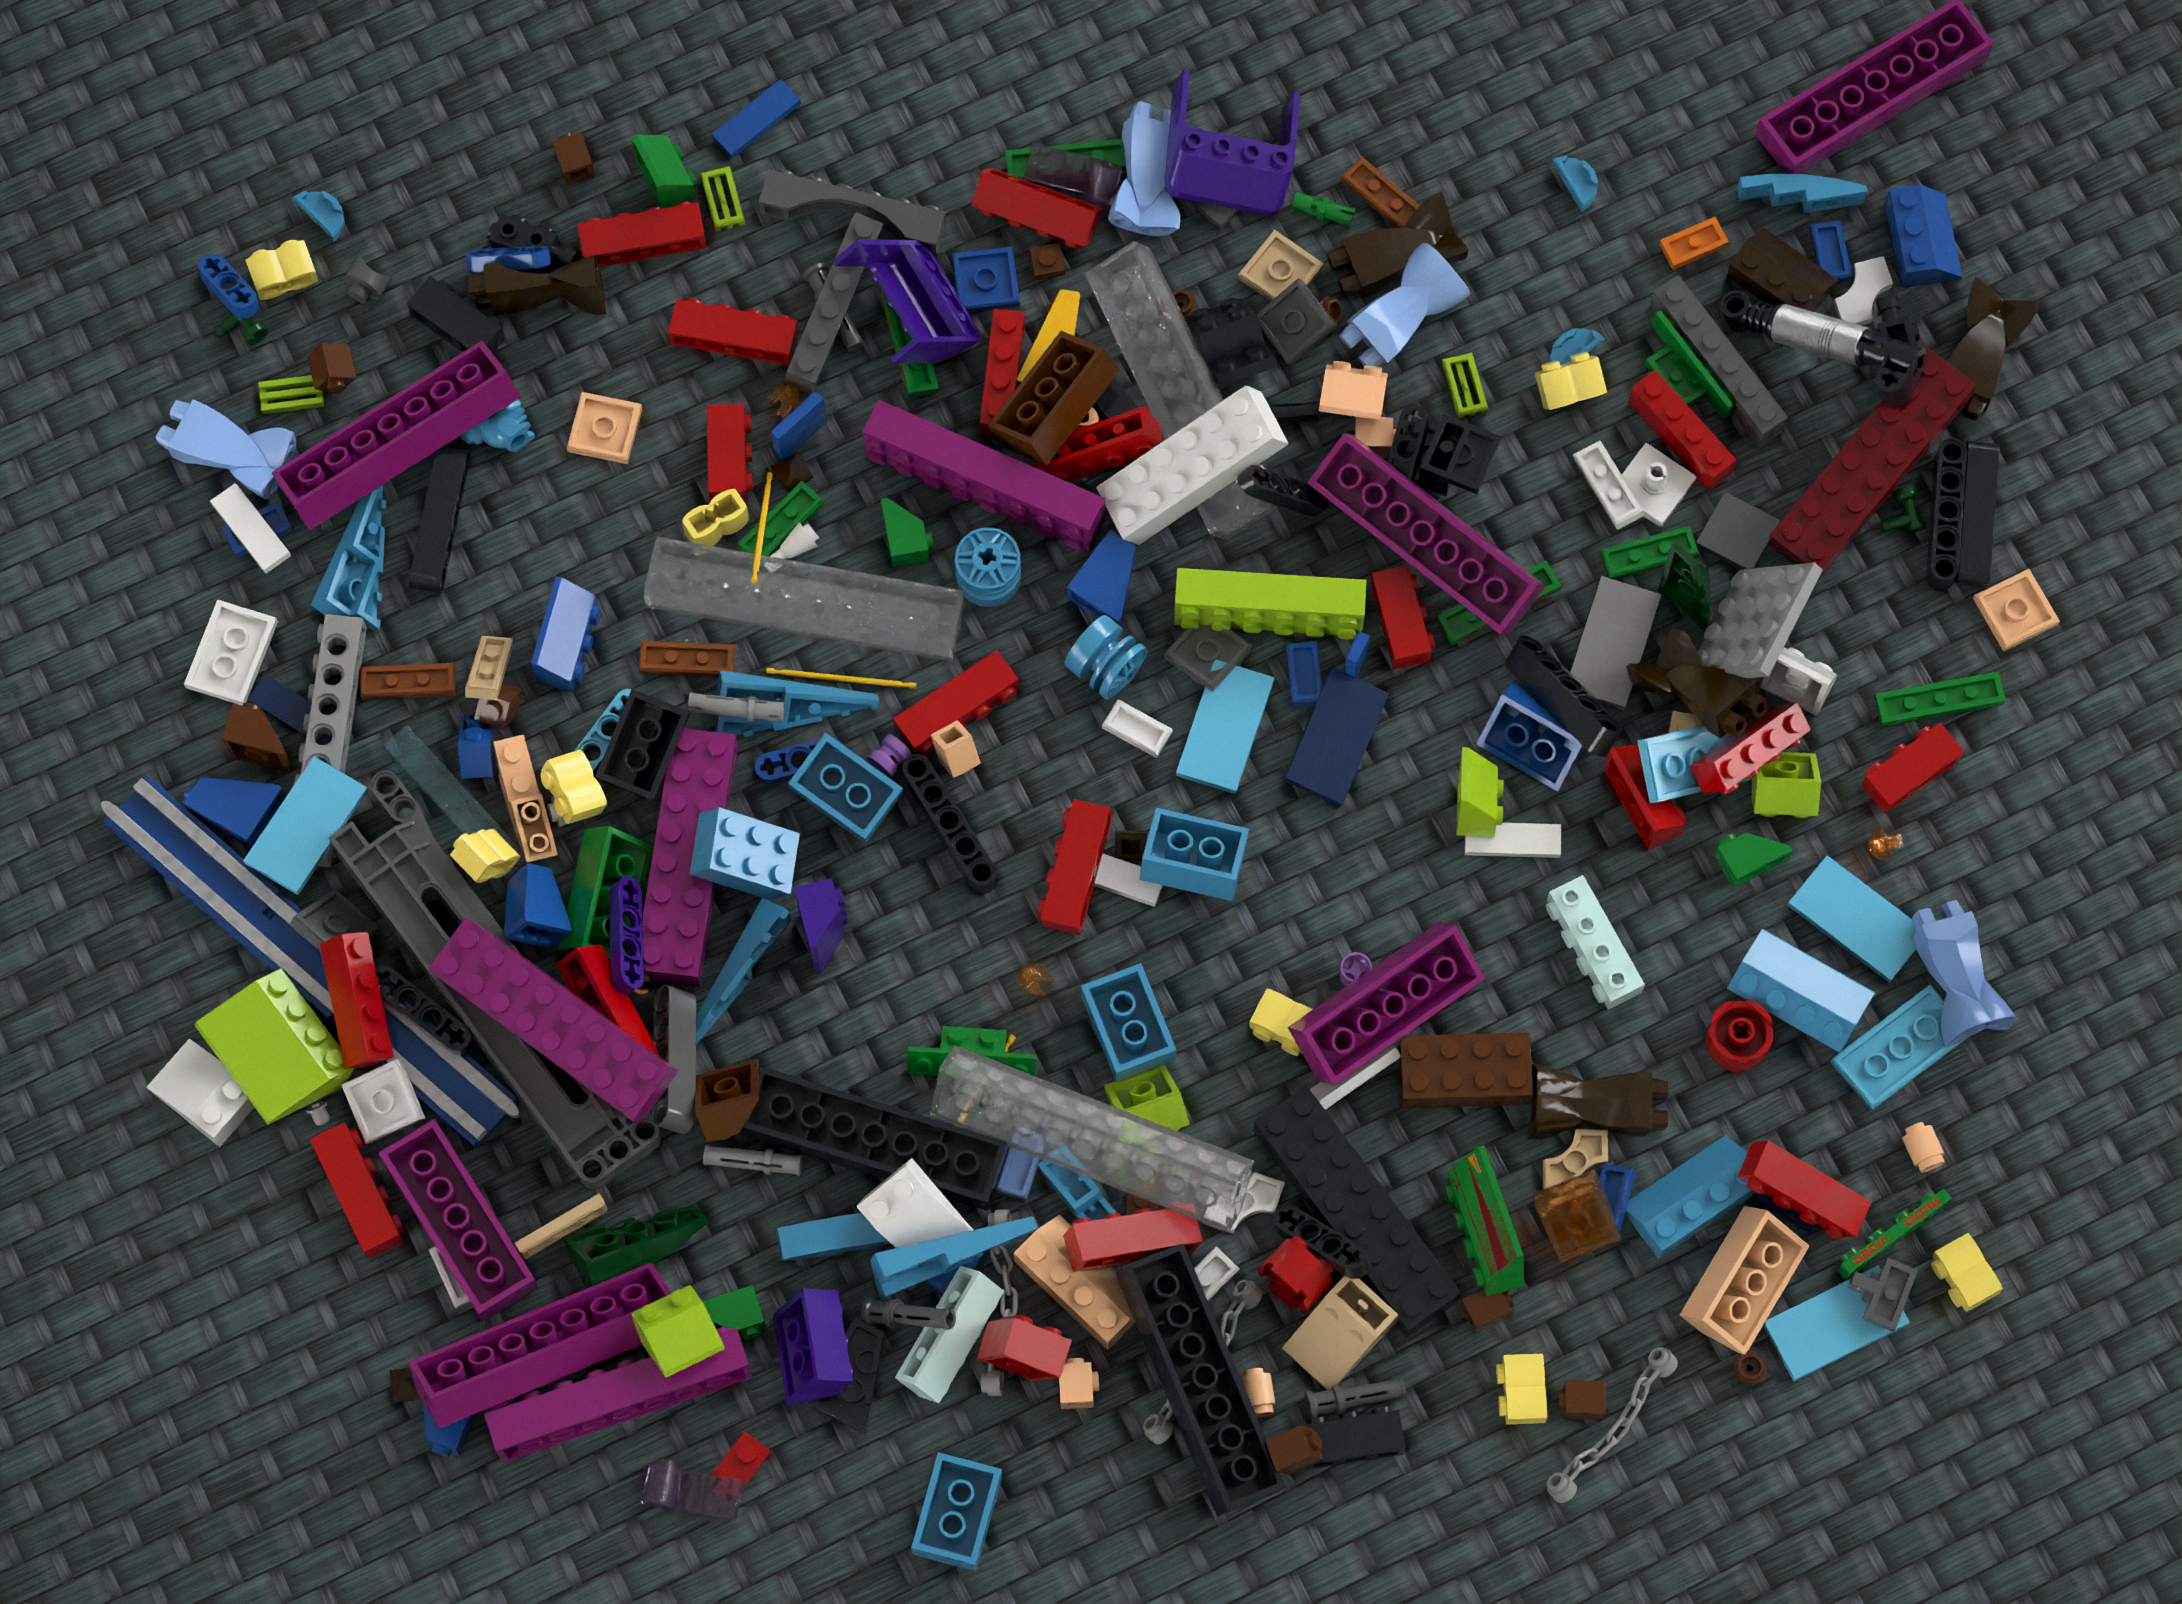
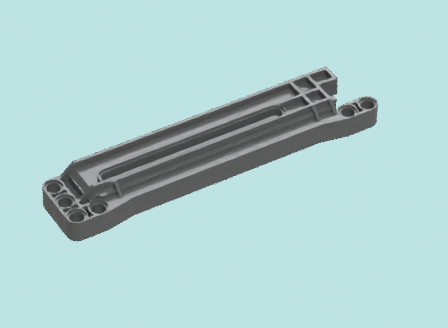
M390 771L376 773L371 780V789L378 804L395 827L369 844L351 821L328 837L337 850V857L459 1021L468 1027L474 1041L582 1184L592 1190L604 1187L660 1145L662 1134L659 1126L653 1124L650 1112L641 1124L632 1121L575 1078L574 1080L586 1094L588 1100L583 1104H574L528 1043L428 970L450 939L428 910L433 904H442L459 926L465 917L470 918L519 954L520 952L510 939L505 938L504 931L435 841L419 805L399 778ZM392 784L395 786L388 794L379 792L383 785ZM404 808L413 810L412 814L407 818H399L397 816L399 811ZM649 1127L655 1131L650 1139L642 1140L638 1137L639 1131L643 1128ZM623 1146L628 1149L627 1155L621 1159H615L611 1156L612 1151L617 1147ZM591 1166L602 1168L601 1173L595 1178L585 1176L586 1170Z

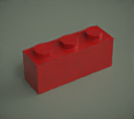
M744 404L707 405L708 493L710 502L716 495L729 489H736L742 500L748 502V491H753V473L747 472V462H753L752 443H747L746 433H752L751 414L745 413Z
M1408 565L1372 573L1370 585L1393 670L1430 662L1432 650L1436 649L1432 632H1426L1424 622L1428 620L1424 603H1418L1416 593L1420 592L1416 574H1410Z
M1941 723L1933 728L1929 725L1924 727L1914 736L1916 740L1908 746L1905 743L1900 744L1889 754L1891 756L1890 759L1883 764L1877 761L1865 771L1866 776L1862 787L1884 814H1887L1960 761L1964 751Z

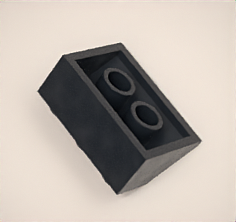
M631 689L595 777L602 782L654 801L690 712Z

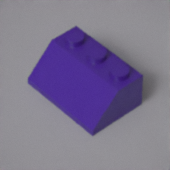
M832 878L794 888L815 974L822 973L844 937L843 925L848 924L841 887L834 888Z
M803 1288L773 1314L786 1402L789 1406L836 1395L853 1381V1368L849 1362L847 1350L848 1338L844 1332L842 1320L843 1307L839 1302L838 1290Z

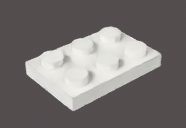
M217 600L184 682L185 687L238 705L246 703L277 626V618Z

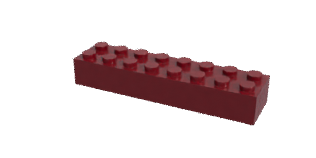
M1926 347L1927 360L1924 370L1910 399L1898 407L1888 406L1882 400L1769 535L1768 545L1794 565L1815 563L1822 568L1823 571L1818 581L1974 395L1976 384L1928 347Z

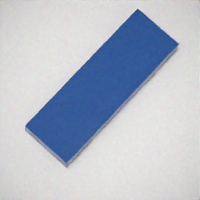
M780 79L711 134L712 139L733 159L801 105V100Z

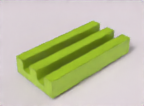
M730 166L700 173L715 231H721L723 227H727V229L733 228L735 224H739V226L745 225ZM726 175L736 216L734 217L730 216L720 176ZM714 178L725 219L719 220L708 179Z
M1468 353L1442 359V367L1457 419L1464 418V415L1474 416L1477 412L1487 413L1488 406L1473 354ZM1462 362H1467L1479 403L1477 405L1473 404ZM1454 364L1467 406L1464 408L1460 400V396L1451 368V365Z
M312 375L258 382L262 414L324 407L323 391L315 390ZM316 394V398L268 404V400L291 399Z

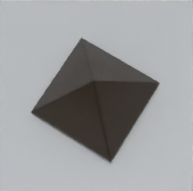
M798 451L771 466L786 492L795 488L801 481L805 483L813 478L812 473Z
M1115 830V858L1120 860H1142L1147 843V831Z
M410 1368L390 1370L393 1403L421 1400L416 1392Z

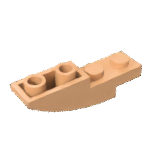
M524 734L493 742L492 747L500 773L498 777L512 825L526 863L557 856L558 853L542 794H539Z

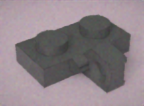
M1887 1258L1880 1274L1872 1272L1871 1276L1868 1277L1855 1272L1850 1279L1848 1288L1863 1294L1861 1300L1868 1303L1863 1320L1894 1332L1918 1270Z

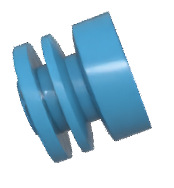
M983 527L971 531L962 538L956 549L955 569L959 590L968 601L978 606L995 607L1004 604L1016 594L1020 586L1021 555L1017 543L1008 533L997 528ZM987 559H992V560H993V561H990L988 565H984V564H983V563H986V562H987Z
M1103 615L1094 621L1075 642L1066 657L1065 667L1080 679H1084L1093 673L1090 687L1093 690L1099 689V695L1109 700L1134 678L1146 658L1148 648L1140 643L1135 645L1136 639L1133 636H1127L1119 642L1123 628L1107 615Z

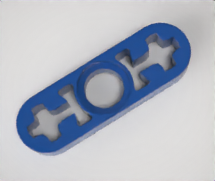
M547 246L478 249L465 254L467 269L470 272L484 271L483 264L500 263L512 270L536 269L551 264L549 248Z
M210 254L200 259L198 268L202 281L234 316L249 318L258 312L259 303L256 292L224 257L218 254ZM227 283L236 284L231 289L221 288L224 284ZM241 297L243 302H238V298Z
M820 740L762 754L755 762L757 778L765 784H775L791 780L799 769L791 764L793 756L799 753L809 756ZM786 757L788 772H784L783 766L775 768L772 775H768L767 771H761L765 769V763L771 762L772 766L782 765L781 758Z

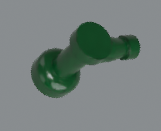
M228 308L227 311L230 313V316L220 325L218 324L214 327L216 333L222 337L226 334L225 332L241 323L245 328L244 339L249 345L261 342L269 333L264 323L255 322L252 317L238 318Z
M1908 485L1892 492L1894 501L1902 504L1905 514L1890 520H1882L1883 532L1906 527L1907 533L1911 534L1925 529L1924 521H1920L1914 502L1918 497L1916 485Z

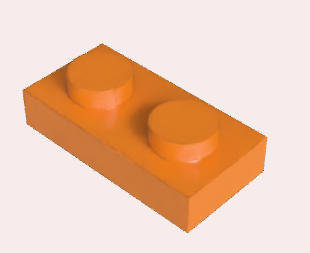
M1712 217L1661 239L1659 245L1672 270H1675L1728 247L1729 241L1716 217Z

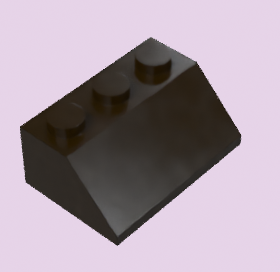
M1765 228L1747 240L1729 263L1727 277L1765 303L1775 306L1783 303L1812 312L1816 311L1838 282L1837 278Z

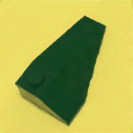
M693 1205L656 1213L652 1220L635 1221V1218L625 1219L624 1226L606 1229L605 1224L592 1226L566 1236L564 1240L583 1284L589 1288L650 1262L655 1264L706 1226L708 1221L700 1210Z

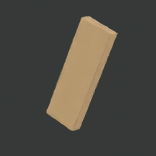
M481 636L465 687V697L497 700L513 649V639Z
M600 1193L515 1242V1245L523 1260H526L603 1215L608 1210Z

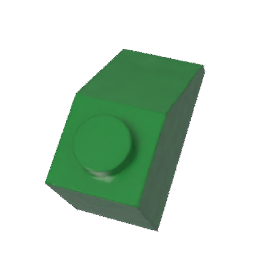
M881 498L892 566L896 567L929 561V550L934 549L931 531H925L923 521L888 498Z
M1745 832L1738 837L1735 834H1731L1718 843L1720 846L1717 847L1714 856L1730 884L1735 888L1788 861L1792 849L1789 845Z
M753 1285L702 1301L716 1329L729 1327L732 1330L737 1328L739 1337H742L743 1340L757 1337L761 1334L760 1330L766 1329Z

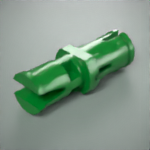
M1299 191L1296 192L1292 204L1293 211L1316 216L1318 221L1323 222L1326 219L1346 225L1347 227L1351 226V220H1353L1356 208L1330 202V198L1323 197V199H1319Z

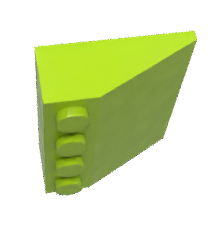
M282 968L254 981L199 1019L194 1025L268 1125L342 1088V1084L348 1081L354 1068L345 1069L341 1047Z

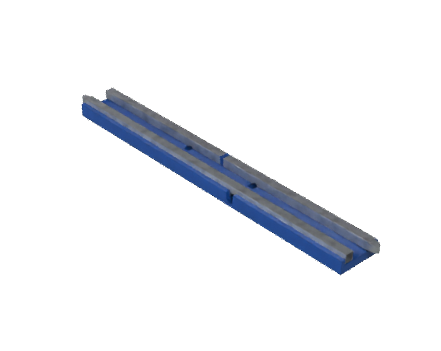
M148 775L144 779L141 778L133 786L135 792L119 808L111 802H101V807L107 815L103 821L112 832L272 972L282 968L306 1002L336 1027L321 951L290 925L292 918L303 910L290 899L287 900L280 890L258 871L246 865L240 855ZM379 980V988L382 985H386L388 988L392 990V993L394 995L395 991L383 980ZM400 998L399 1004L402 1007H413L405 999ZM382 1000L394 1057L378 1063V1065L381 1067L396 1059H402L418 1100L476 1150L507 1116L512 1118L520 1116L516 1107L519 1104L518 1098L468 1054L454 1055L448 1052ZM424 1018V1024L426 1026L431 1028L436 1027L428 1019Z

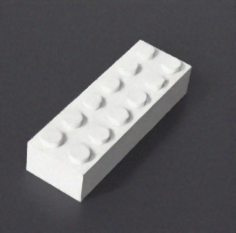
M1245 385L1096 488L1100 496L1105 498V506L1122 539L1140 545L1235 481L1238 474L1250 465H1259L1289 443L1262 392Z

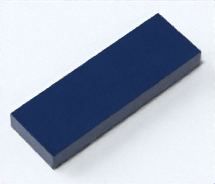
M265 674L249 696L248 701L259 706L264 712L306 737L307 732L303 730L304 717L306 713L310 714L312 703ZM322 710L323 715H330L329 713ZM321 735L317 740V744L327 745L331 742L332 735Z

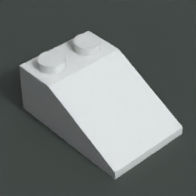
M1784 647L1769 677L1763 678L1761 688L1790 703L1798 702L1800 708L1817 716L1838 674L1834 673L1824 663H1814L1804 658V654L1799 650Z
M191 1039L187 1040L147 1086L148 1090L219 1147L255 1108L222 1062Z
M912 1158L867 1194L857 1205V1208L873 1227L896 1248L973 1230Z

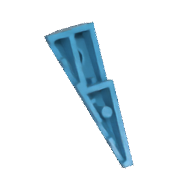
M383 485L360 498L311 603V606L324 615L363 618L369 630L379 629L381 620H377V604L382 601V593L378 592L379 575L383 573L385 528L381 527L382 511L386 509V501L382 500Z
M720 670L716 696L749 699L752 696L756 697L757 700L784 702L785 705L783 722L754 719V722L747 721V718L715 715V732L748 737L757 731L772 728L776 731L820 722L824 717L839 714L842 717L848 716L853 711L868 708L877 710L879 698L878 694Z
M764 898L761 899L696 1015V1045L753 979L752 967L792 921L790 912L784 907Z
M1027 1217L875 1253L870 1263L880 1301H887L891 1295L907 1288L911 1290L917 1287L919 1283L936 1276L939 1277L984 1256L983 1252L999 1245L1003 1247L1011 1243V1240L1035 1232L1038 1226L1034 1217Z

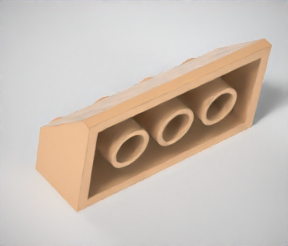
M1744 1206L1684 1306L1680 1316L1701 1333L1745 1355L1807 1252L1809 1245L1768 1210Z
M1058 1215L1037 1229L1014 1252V1262L1103 1347L1109 1350L1135 1323L1115 1274L1118 1270L1114 1266L1073 1272L1063 1237L1071 1225L1061 1215Z

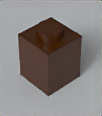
M581 132L576 134L567 133L560 136L558 140L552 141L566 186L595 176L593 164Z
M321 343L307 357L315 390L328 391L331 394L340 393L356 379L349 344Z
M503 681L497 700L479 699L474 719L504 730L517 716L523 689Z
M1484 1288L1462 1298L1460 1307L1474 1334L1509 1318L1512 1311L1510 1307L1513 1306V1301L1508 1291L1486 1297Z
M1566 1380L1563 1390H1558L1557 1408L1563 1410V1419L1603 1420L1606 1414V1381Z
M1299 1425L1266 1440L1277 1472L1292 1474L1323 1460L1320 1450L1322 1449V1441L1313 1428Z

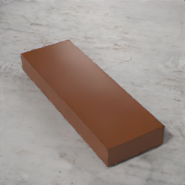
M1362 156L1341 176L1342 183L1396 228H1404L1409 218L1420 206Z
M641 640L639 673L719 677L720 670L734 672L735 644Z
M455 663L360 667V697L362 700L456 696Z

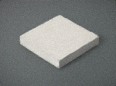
M402 1059L391 1061L342 1084L365 1144H370L425 1119Z

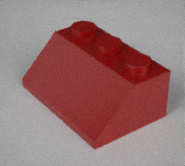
M1638 744L1610 749L1604 766V772L1648 851L1682 835L1686 818L1679 805L1674 806L1671 799L1649 803Z

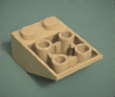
M1344 1276L1319 1303L1282 1349L1326 1390H1331V1387L1338 1385L1397 1323L1398 1314L1360 1279H1350Z

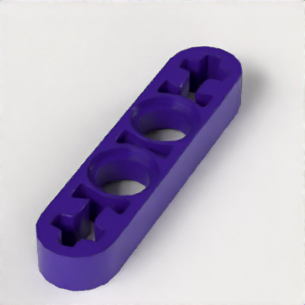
M626 876L613 883L609 891L611 981L614 988L621 994H629L640 988L644 980L642 891L635 879ZM622 914L629 919L630 928L624 924ZM622 943L629 947L631 956L625 953Z

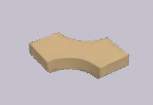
M1575 1129L1573 1142L1567 1151L1558 1157L1543 1160V1194L1575 1195L1578 1181L1588 1169L1597 1165L1607 1164L1608 1130Z

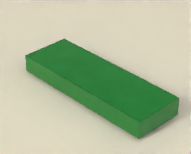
M803 481L793 488L767 514L759 568L766 562L765 559L781 548V544L799 522L803 526L824 505V500ZM759 523L737 543V548L753 563Z
M1687 526L1600 549V556L1607 577L1616 580L1665 567L1670 546L1674 542H1677L1694 559L1698 558L1699 551L1691 527Z

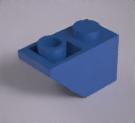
M475 713L461 717L458 737L461 779L493 777L495 754L492 747L494 742V726L475 720Z

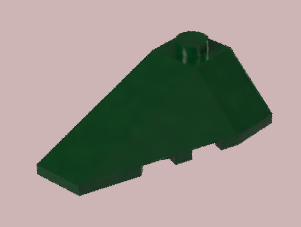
M1674 542L1670 546L1658 590L1704 631L1708 627L1711 618L1710 574L1703 562L1699 559H1694L1677 542Z

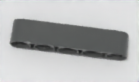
M664 984L656 992L653 1003V1043L660 1054L658 1056L679 1071L653 1106L652 1122L656 1126L677 1133L687 1134L695 1121L696 997L692 993Z

